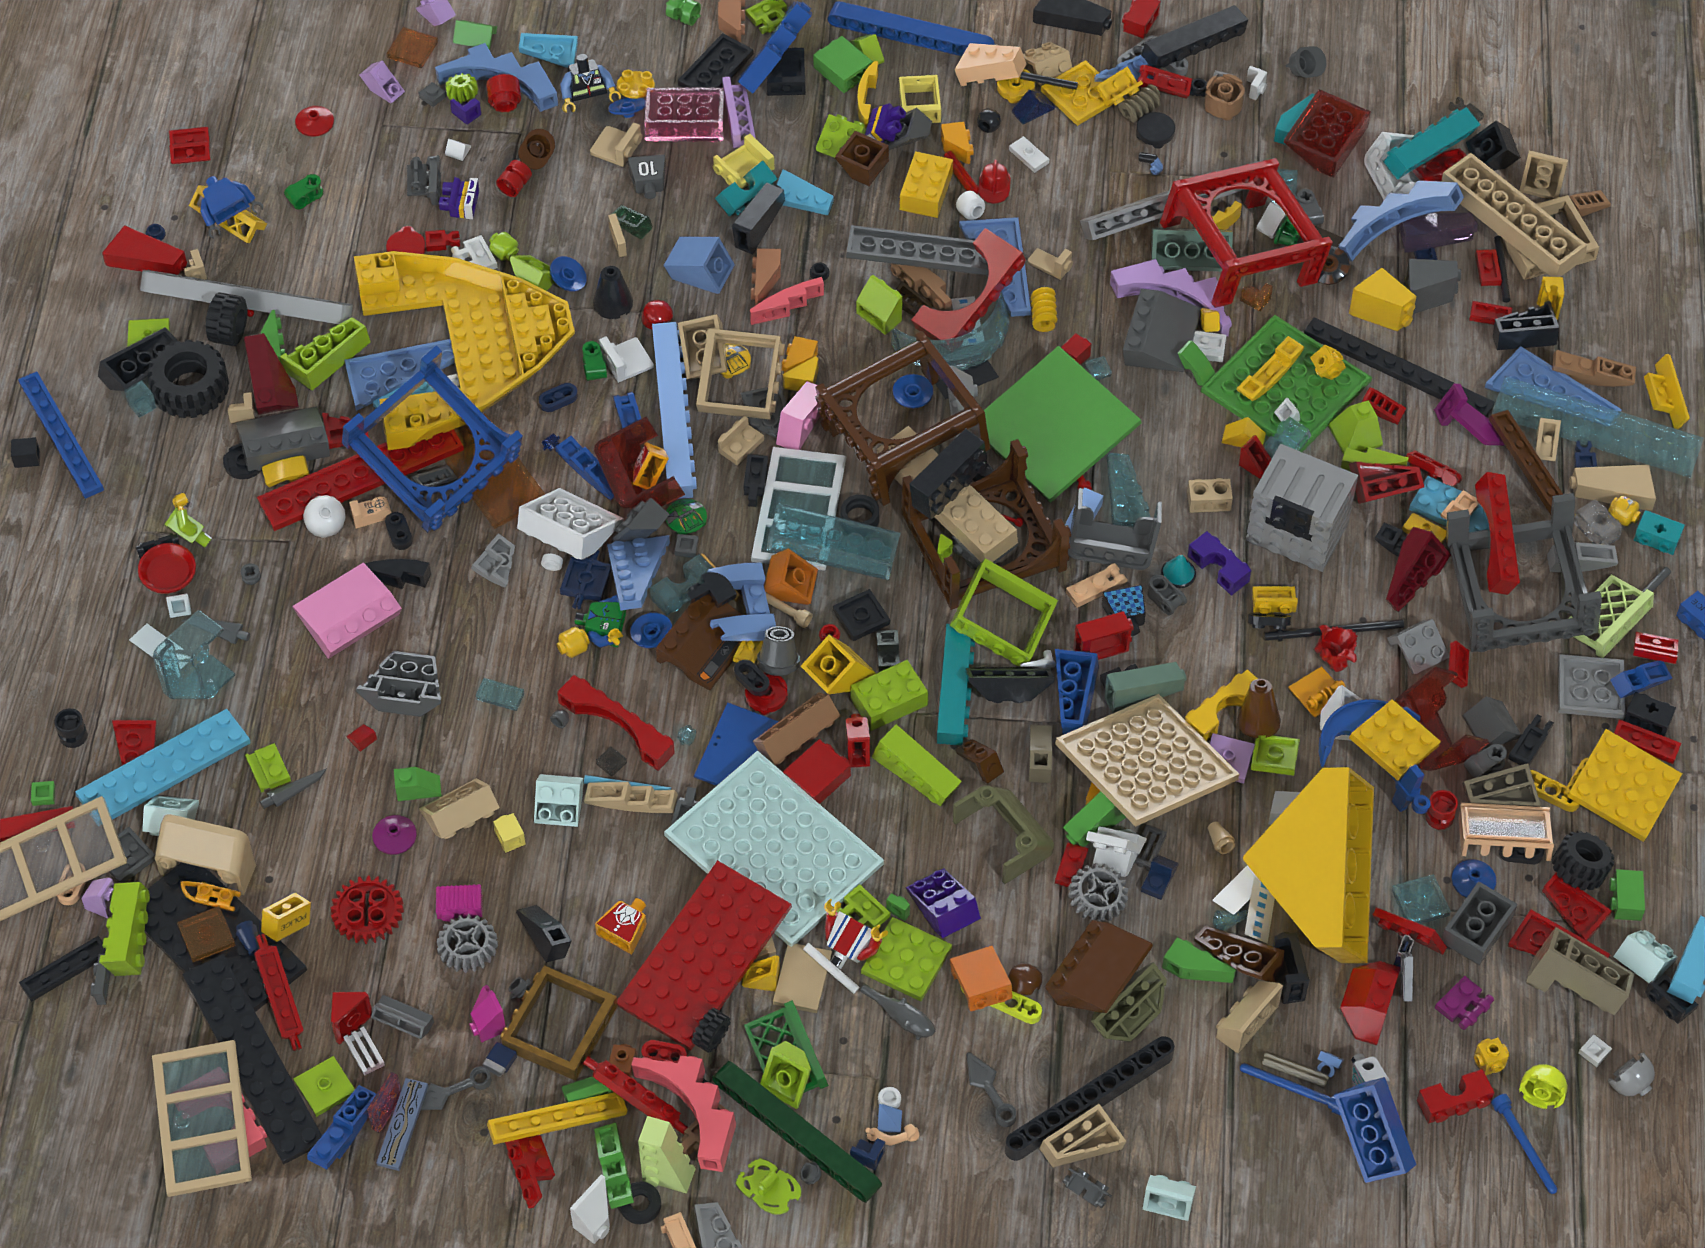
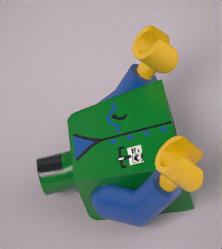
M616 594L611 598L592 602L588 614L577 612L575 615V625L585 626V632L589 640L596 646L602 648L610 645L618 648L620 638L623 637L622 630L627 615L626 610H620Z

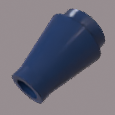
M245 921L236 926L237 932L235 934L248 951L249 956H254V953L260 949L256 936H258L257 925L253 924L252 921Z

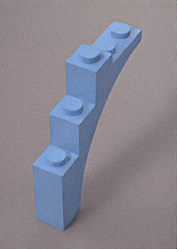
M485 43L469 48L467 56L435 67L439 85L445 84L449 77H454L455 74L460 75L461 73L464 75L470 74L471 77H475V80H489L496 75L509 74L519 79L520 92L533 101L540 112L558 106L557 92L539 61L520 67L512 52L494 58Z
M1417 181L1409 194L1389 193L1380 207L1360 205L1351 218L1354 225L1338 247L1347 254L1349 261H1353L1360 251L1372 240L1399 223L1428 213L1455 211L1464 198L1458 183Z

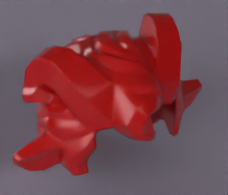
M1324 624L1319 626L1322 635L1314 651L1317 654L1320 653L1321 659L1327 662L1335 672L1342 671L1348 667V660L1355 663L1357 656L1354 650L1357 646L1356 641L1358 637L1356 632L1352 631V629H1343L1337 626L1332 628Z

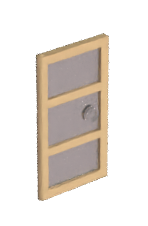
M103 796L0 842V921L127 863V858L125 857Z

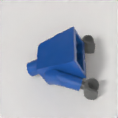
M215 176L209 177L206 180L208 187L203 190L204 198L201 200L200 213L206 226L210 228L208 233L211 238H213L211 232L214 229H217L221 236V230L215 227V222L219 225L250 207L248 203L252 205L251 211L255 215L258 214L254 210L255 205L260 206L263 210V204L254 200L255 196L245 184L230 181L228 178L218 181Z

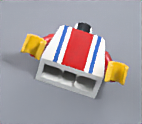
M829 899L824 905V909L827 912L825 938L827 946L836 951L830 962L839 969H842L847 958L858 963L875 955L882 943V938L888 935V931L885 930L880 933L879 927L881 925L870 929L840 911L837 913L836 911L841 907V903L838 901L833 907L831 905L832 899Z

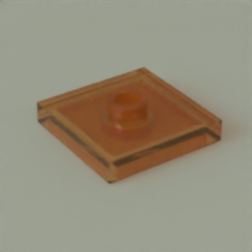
M220 906L177 922L193 962L236 946Z

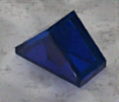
M1029 89L1013 108L1012 113L1024 125L1054 110L1055 106L1044 94Z

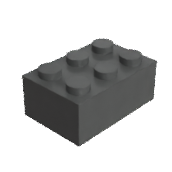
M1478 881L1444 929L1442 941L1446 946L1480 965L1513 919L1518 904Z

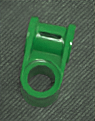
M315 174L307 175L300 181L288 186L284 191V195L295 209H303L323 196V188L320 186L321 179Z
M1287 216L1277 231L1274 244L1280 243L1285 246L1297 244L1300 235Z
M595 341L586 342L582 347L586 380L607 378L606 365L600 345Z

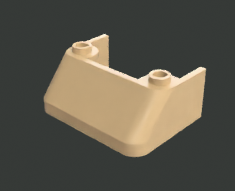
M171 814L163 817L155 854V861L160 876H165L167 869L175 867L177 862L217 870L223 882L228 884L237 883L241 895L245 894L256 863L249 838L244 832Z

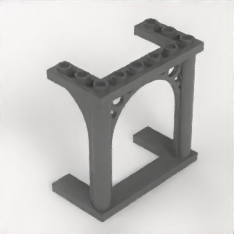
M1574 493L1552 496L1551 520L1512 526L1515 544L1553 538L1564 578L1565 594L1559 606L1547 616L1532 621H1514L1496 614L1493 608H1489L1480 593L1470 551L1490 548V529L1469 532L1470 515L1468 509L1447 513L1446 549L1452 556L1470 631L1469 646L1471 652H1485L1490 649H1505L1509 646H1525L1535 642H1549L1555 639H1569L1574 636H1590L1598 633L1602 597L1600 591L1588 593L1572 536L1575 510ZM1567 603H1571V607L1565 605ZM1559 613H1569L1573 618L1561 619ZM1494 623H1502V629L1493 630Z

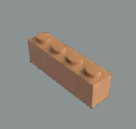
M818 692L753 740V742L764 757L774 765L782 763L791 752L801 749L802 744L807 740L816 738L819 735L818 732L822 729L832 726L835 720L840 717V714L829 694Z

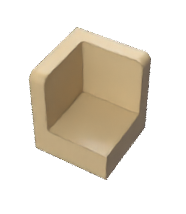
M252 392L243 393L244 403L231 404L229 406L228 415L230 423L255 419Z

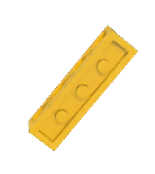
M198 185L189 204L191 208L199 213L201 207L197 205L200 196L204 197L203 190L208 186ZM246 209L233 216L234 225L229 226L227 220L219 224V226L246 243L251 242L257 229L265 230L267 226L266 222ZM245 224L250 226L246 236L242 234L241 226Z

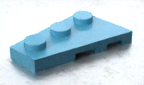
M784 169L782 170L777 185L784 189V206L824 215L829 214L834 201L833 195Z

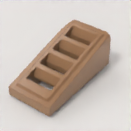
M1601 190L1569 196L1581 217L1611 206V203Z

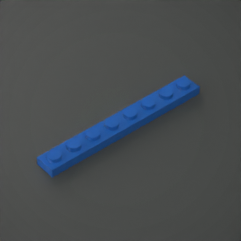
M36 371L18 379L21 388L84 498L86 499L104 491L103 485L38 372Z

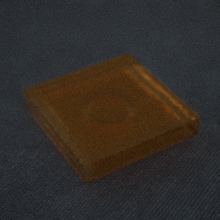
M403 27L388 50L387 58L422 68L437 45L438 38Z

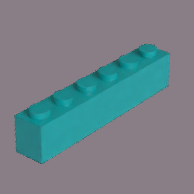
M1467 107L1460 111L1456 109L1449 115V118L1444 116L1436 123V126L1431 124L1424 130V133L1418 132L1412 137L1411 141L1408 138L1399 145V148L1395 146L1387 152L1389 156L1383 162L1397 180L1464 140L1481 125Z
M946 624L937 744L962 746L963 737L968 738V725L964 723L965 719H969L970 706H966V701H971V688H967L970 682L966 675V668L974 664V652H970V649L975 647V641L965 634L958 633L950 624Z

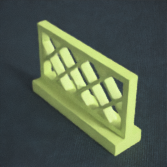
M1612 574L1595 591H1600L1602 598L1607 597L1608 603H1601V609H1609L1610 614L1600 615L1598 630L1600 637L1594 641L1585 635L1574 636L1577 640L1595 649L1596 655L1604 658L1653 607L1654 593L1646 589L1645 592H1642ZM1613 583L1619 586L1620 590L1609 591L1608 587ZM1633 594L1638 596L1636 600L1626 601L1625 595ZM1622 596L1623 601L1611 602L1610 597ZM1624 607L1625 611L1623 613L1613 614L1612 608ZM1612 620V624L1601 627L1600 621Z

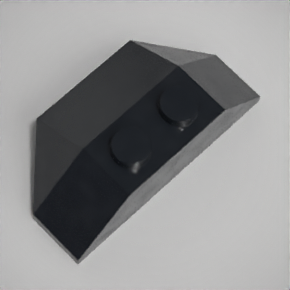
M966 668L968 681L988 701L994 703H1002L1003 701H1013L1015 703L1032 701L1054 682L1052 671L1048 668Z

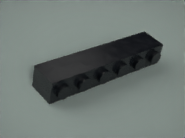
M1233 5L1146 41L1141 56L1151 67L1158 69L1167 67L1176 61H1181L1188 56L1196 55L1200 51L1210 49L1219 43H1224L1231 38L1241 36L1246 31L1248 19Z

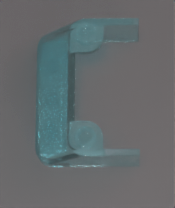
M200 610L196 611L160 643L153 653L163 693L170 699L213 698L235 676L232 670L212 655H209L208 644L220 635L224 629Z

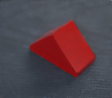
M1253 435L1241 448L1239 466L1261 479L1272 459L1256 435Z

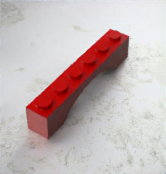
M1486 472L1476 482L1475 490L1477 502L1484 509L1490 528V558L1487 569L1489 592L1508 595L1520 583L1506 477L1504 474Z
M573 675L557 691L559 704L572 713L599 716L621 726L635 741L641 760L657 771L675 754L674 742L668 735L659 733L652 724H646L640 720L637 714L624 709L618 701L609 699L603 691L596 690L590 686L587 680Z

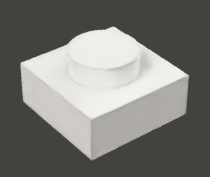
M1593 1035L1579 1050V1054L1598 1067L1611 1053L1612 1048Z

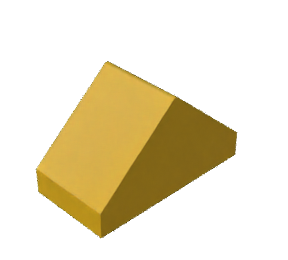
M1349 767L1322 768L1244 854L1243 860L1317 949L1340 963H1368L1374 787Z

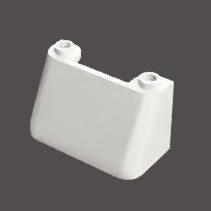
M1381 132L1365 154V166L1383 200H1385L1389 193L1409 194L1416 182L1420 181L1412 171L1397 180L1383 162L1389 156L1387 154L1389 150L1395 146L1399 148V145L1408 138L1411 141L1414 135Z

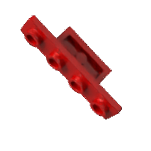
M541 1135L505 1142L508 1157L513 1164L515 1176L519 1181L523 1198L526 1200L528 1208H534L542 1198L537 1181L552 1180L555 1176Z

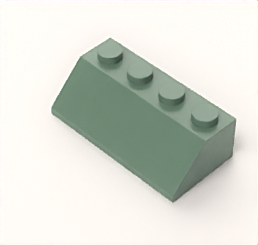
M1152 227L1151 260L1156 259L1159 266H1162L1164 270L1186 268L1187 271L1222 272V268L1196 229ZM1220 230L1232 248L1233 231Z

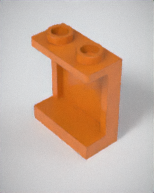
M993 946L950 958L951 974L954 980L958 979L967 997L970 1011L983 1009L987 1006L1012 999V984Z

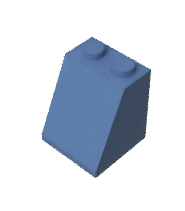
M679 237L664 264L671 279L716 294L720 293L735 266L719 237Z

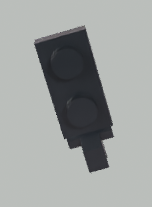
M747 455L743 489L744 495H748L749 507H757L758 496H763L768 467V456Z

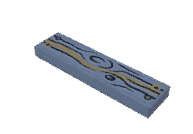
M405 1078L376 1162L377 1166L400 1171L429 1087L428 1083Z

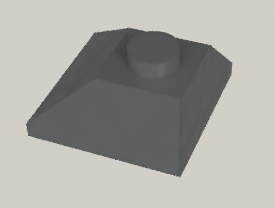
M918 108L907 112L905 118L900 119L902 129L901 132L896 134L894 141L885 139L883 143L889 145V150L914 143L920 139H925L930 134L932 120Z

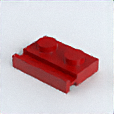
M1636 632L1633 656L1676 664L1679 640Z

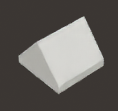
M448 139L445 155L463 161L471 145Z
M1286 398L1274 412L1285 427L1300 421V413L1289 398Z
M188 594L166 597L170 618L191 615Z

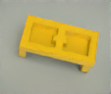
M1543 277L1536 303L1540 307L1544 305V302L1550 301L1558 320L1564 298L1563 277Z

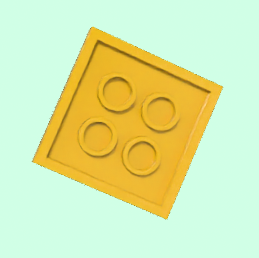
M1086 60L1056 77L1058 79L1078 82L1077 90L1048 84L1041 86V92L1077 126L1113 105L1112 103L1106 106L1095 86L1101 82H1095L1094 77L1099 72Z
M1393 699L1353 731L1349 737L1350 740L1397 781L1405 775L1409 767L1419 764L1441 743L1437 737Z

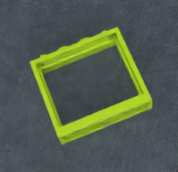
M985 558L977 567L950 626L958 633L965 634L976 643L986 646L995 654L1001 655L1010 660L1014 665L1020 666V664L1031 660L1058 600ZM981 577L1042 612L1024 651L963 617Z

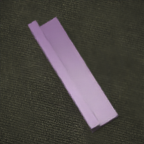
M722 77L723 94L733 148H739L744 145V140H741V136L744 133L747 135L751 134L755 138L747 90L741 84L731 85L730 77ZM742 91L743 94L737 98L733 95V92ZM738 105H741L745 107V109L742 112H739L736 110V107ZM741 119L748 122L744 127L738 123Z

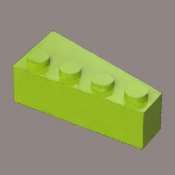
M141 882L114 883L110 903V911L113 915L107 919L106 924L109 936L104 938L102 945L103 948H106L105 955H100L99 961L114 976L141 975L142 967L145 964L143 945L146 944V934L144 931L145 924L148 922L146 906L150 900L149 890Z

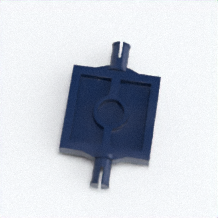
M599 550L590 555L589 558L582 560L574 557L570 558L560 588V594L575 597L572 605L574 609H581L583 600L602 601L612 568L611 564L597 560L600 553Z

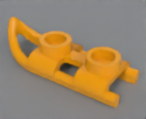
M181 882L182 892L189 900L233 912L235 907L230 906L234 896H241V892L203 882ZM185 887H197L196 897L191 896ZM210 897L218 898L217 902L209 901Z

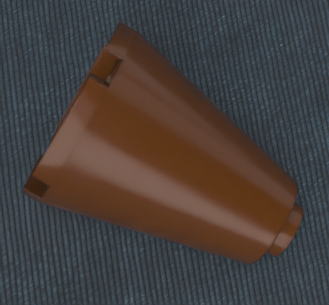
M1255 679L1251 682L1237 718L1240 731L1252 738H1259L1262 735H1266V738L1276 734L1280 728L1281 719L1272 684L1266 679Z

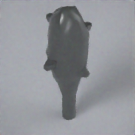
M866 984L861 987L860 991L878 1002L893 1020L904 1030L914 1034L917 1040H920L921 1037H930L936 1032L934 1024L927 1015L907 1003L906 998L899 1000L882 995Z

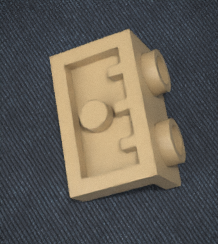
M744 416L741 420H737L727 433H723L719 437V453L738 465L764 441V435L751 427L748 423V418Z

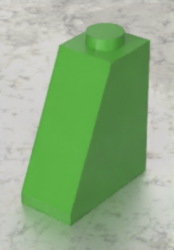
M1100 791L1063 828L1068 832L1065 835L1066 838L1073 845L1078 843L1080 846L1085 847L1090 843V841L1086 840L1088 831L1097 833L1099 826L1111 829L1126 817Z

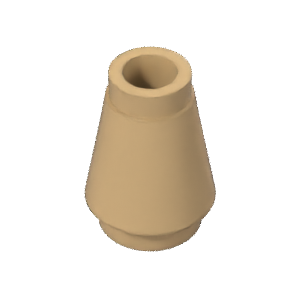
M1215 821L1209 824L1207 829L1215 850L1220 854L1231 852L1235 847V839L1219 822Z

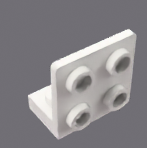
M607 336L599 339L603 359L618 383L654 368L653 362L637 337L618 345L610 343Z

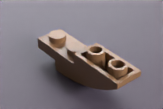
M891 263L890 270L892 274L917 293L921 291L922 295L933 303L936 310L951 311L952 300L947 296L946 283L940 277L924 267Z
M1556 350L1553 354L1552 370L1567 374L1582 384L1616 387L1634 385L1636 367L1599 356L1594 361Z

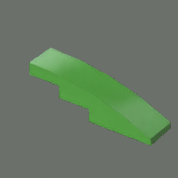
M617 1123L595 1128L598 1156L603 1176L605 1177L611 1209L634 1203Z

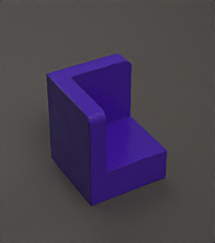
M454 98L450 100L451 112L466 125L481 115L480 102L476 98L469 102L465 101L462 104Z

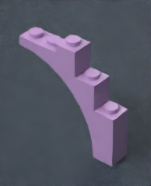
M1156 259L1111 271L1110 284L1117 298L1139 295L1141 289L1163 291L1200 308L1218 311L1220 314V330L1217 333L1224 334L1226 337L1229 336V329L1232 326L1230 317L1226 316L1224 306L1214 308L1211 303L1218 283L1216 277L1194 282L1193 276L1188 274L1186 268L1165 273L1163 267L1159 266Z

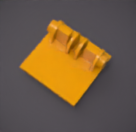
M1321 666L1288 686V689L1315 718L1321 714V710L1338 686H1346L1342 680L1335 681Z

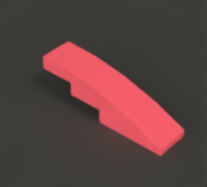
M822 277L786 288L751 308V325L789 317L791 309L807 306V299L824 296Z

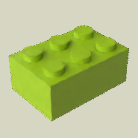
M905 660L852 684L851 701L860 715L867 718L870 731H873L927 706L928 690L909 661Z

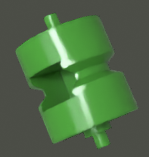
M669 0L666 2V16L674 20L680 19L682 23L693 26L697 19L701 17V4L694 0Z

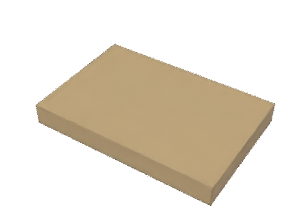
M794 944L792 947L788 945L773 1005L785 1007L784 1003L793 1000L797 1010L818 1013L828 971L803 950L805 945ZM816 948L831 961L832 951Z

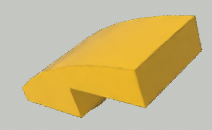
M1234 201L1231 207L1228 206L1224 212L1218 210L1212 216L1218 229L1226 230L1239 219L1242 203Z
M304 455L282 459L262 466L265 483L268 487L286 480L293 482L310 475Z

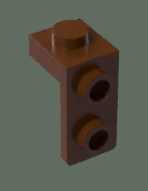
M973 739L964 742L961 747L956 749L958 755L977 765L983 782L988 784L1004 773L995 750Z

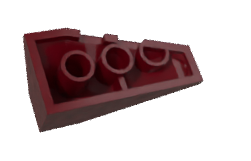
M265 334L245 336L244 340L258 415L299 408L296 388Z
M1413 527L1402 543L1386 597V601L1397 612L1414 598L1415 592L1420 587L1424 588L1428 584L1427 580L1431 576H1437L1451 556L1433 532Z

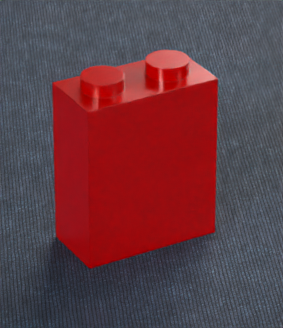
M819 739L788 766L783 773L820 804L851 776V764L846 757L838 755L830 744H825Z

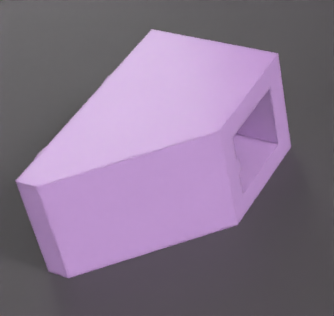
M421 0V5L416 8L433 26L441 25L456 15L448 0Z
M383 61L371 64L359 75L370 91L389 103H393L405 92Z
M111 878L93 880L81 898L86 910L108 919L112 914L110 903L114 890V883Z

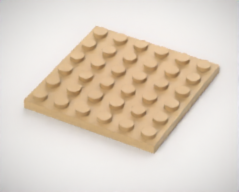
M1159 694L1057 737L1055 742L1058 748L1135 827L1238 781L1240 775Z

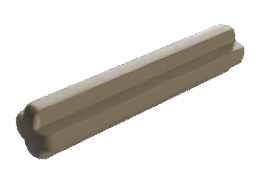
M1269 1052L1264 1054L1262 1064L1321 1087L1327 1085L1329 1075Z

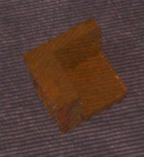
M1265 283L1261 290L1253 286L1249 288L1244 286L1241 291L1240 301L1261 312L1271 299L1273 286Z

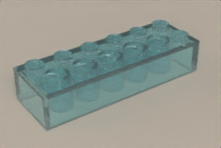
M778 503L768 537L767 551L778 553L789 548L807 561L889 580L901 533Z

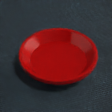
M164 543L152 547L142 556L138 564V575L142 584L153 592L164 594L173 593L186 587L192 581L196 572V562L193 554L184 546L174 543Z

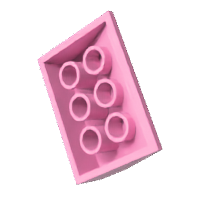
M364 562L292 606L328 659L397 617L402 609L392 593Z

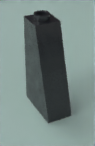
M1040 0L1033 9V22L1036 24L1102 36L1105 30L1110 29L1113 20L1111 19V10L1088 0Z
M766 183L732 225L735 248L753 255L785 202L784 189L778 185Z

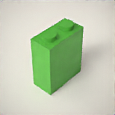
M843 36L831 41L829 45L818 50L813 55L814 69L843 93L859 84L864 72L873 63L872 60Z

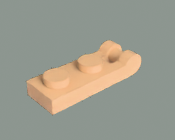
M1113 563L1105 570L1067 587L1066 594L1076 608L1101 597L1103 592L1112 591L1126 584L1127 578L1124 574H1120L1119 567ZM1113 577L1114 580L1109 581L1108 578Z

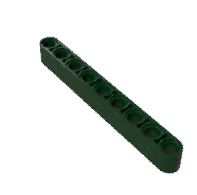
M727 1061L712 1076V1080L718 1085V1088L811 1162H816L821 1170L862 1202L867 1203L882 1187V1182L875 1174L733 1062Z

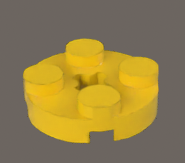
M1023 69V71H1022V72L1030 73V72H1029L1028 70H1026V69ZM1020 77L997 81V91L1009 103L1015 104L1018 101L1028 99L1034 94L1035 82L1022 80Z

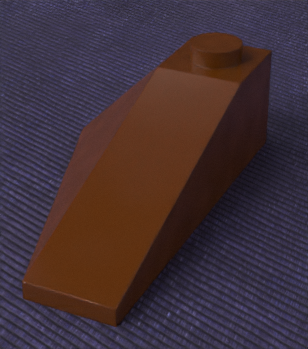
M1207 925L1194 937L1196 943L1242 974L1266 982L1276 983L1285 972L1284 950Z

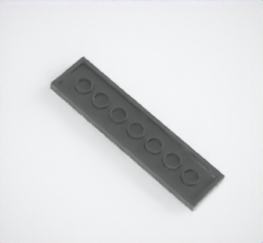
M854 225L850 227L846 258L989 275L987 261L976 251L973 245L975 240Z

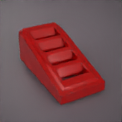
M1369 387L1362 402L1369 400L1377 417L1397 425L1406 411V407ZM1394 410L1397 411L1395 416L1392 414Z

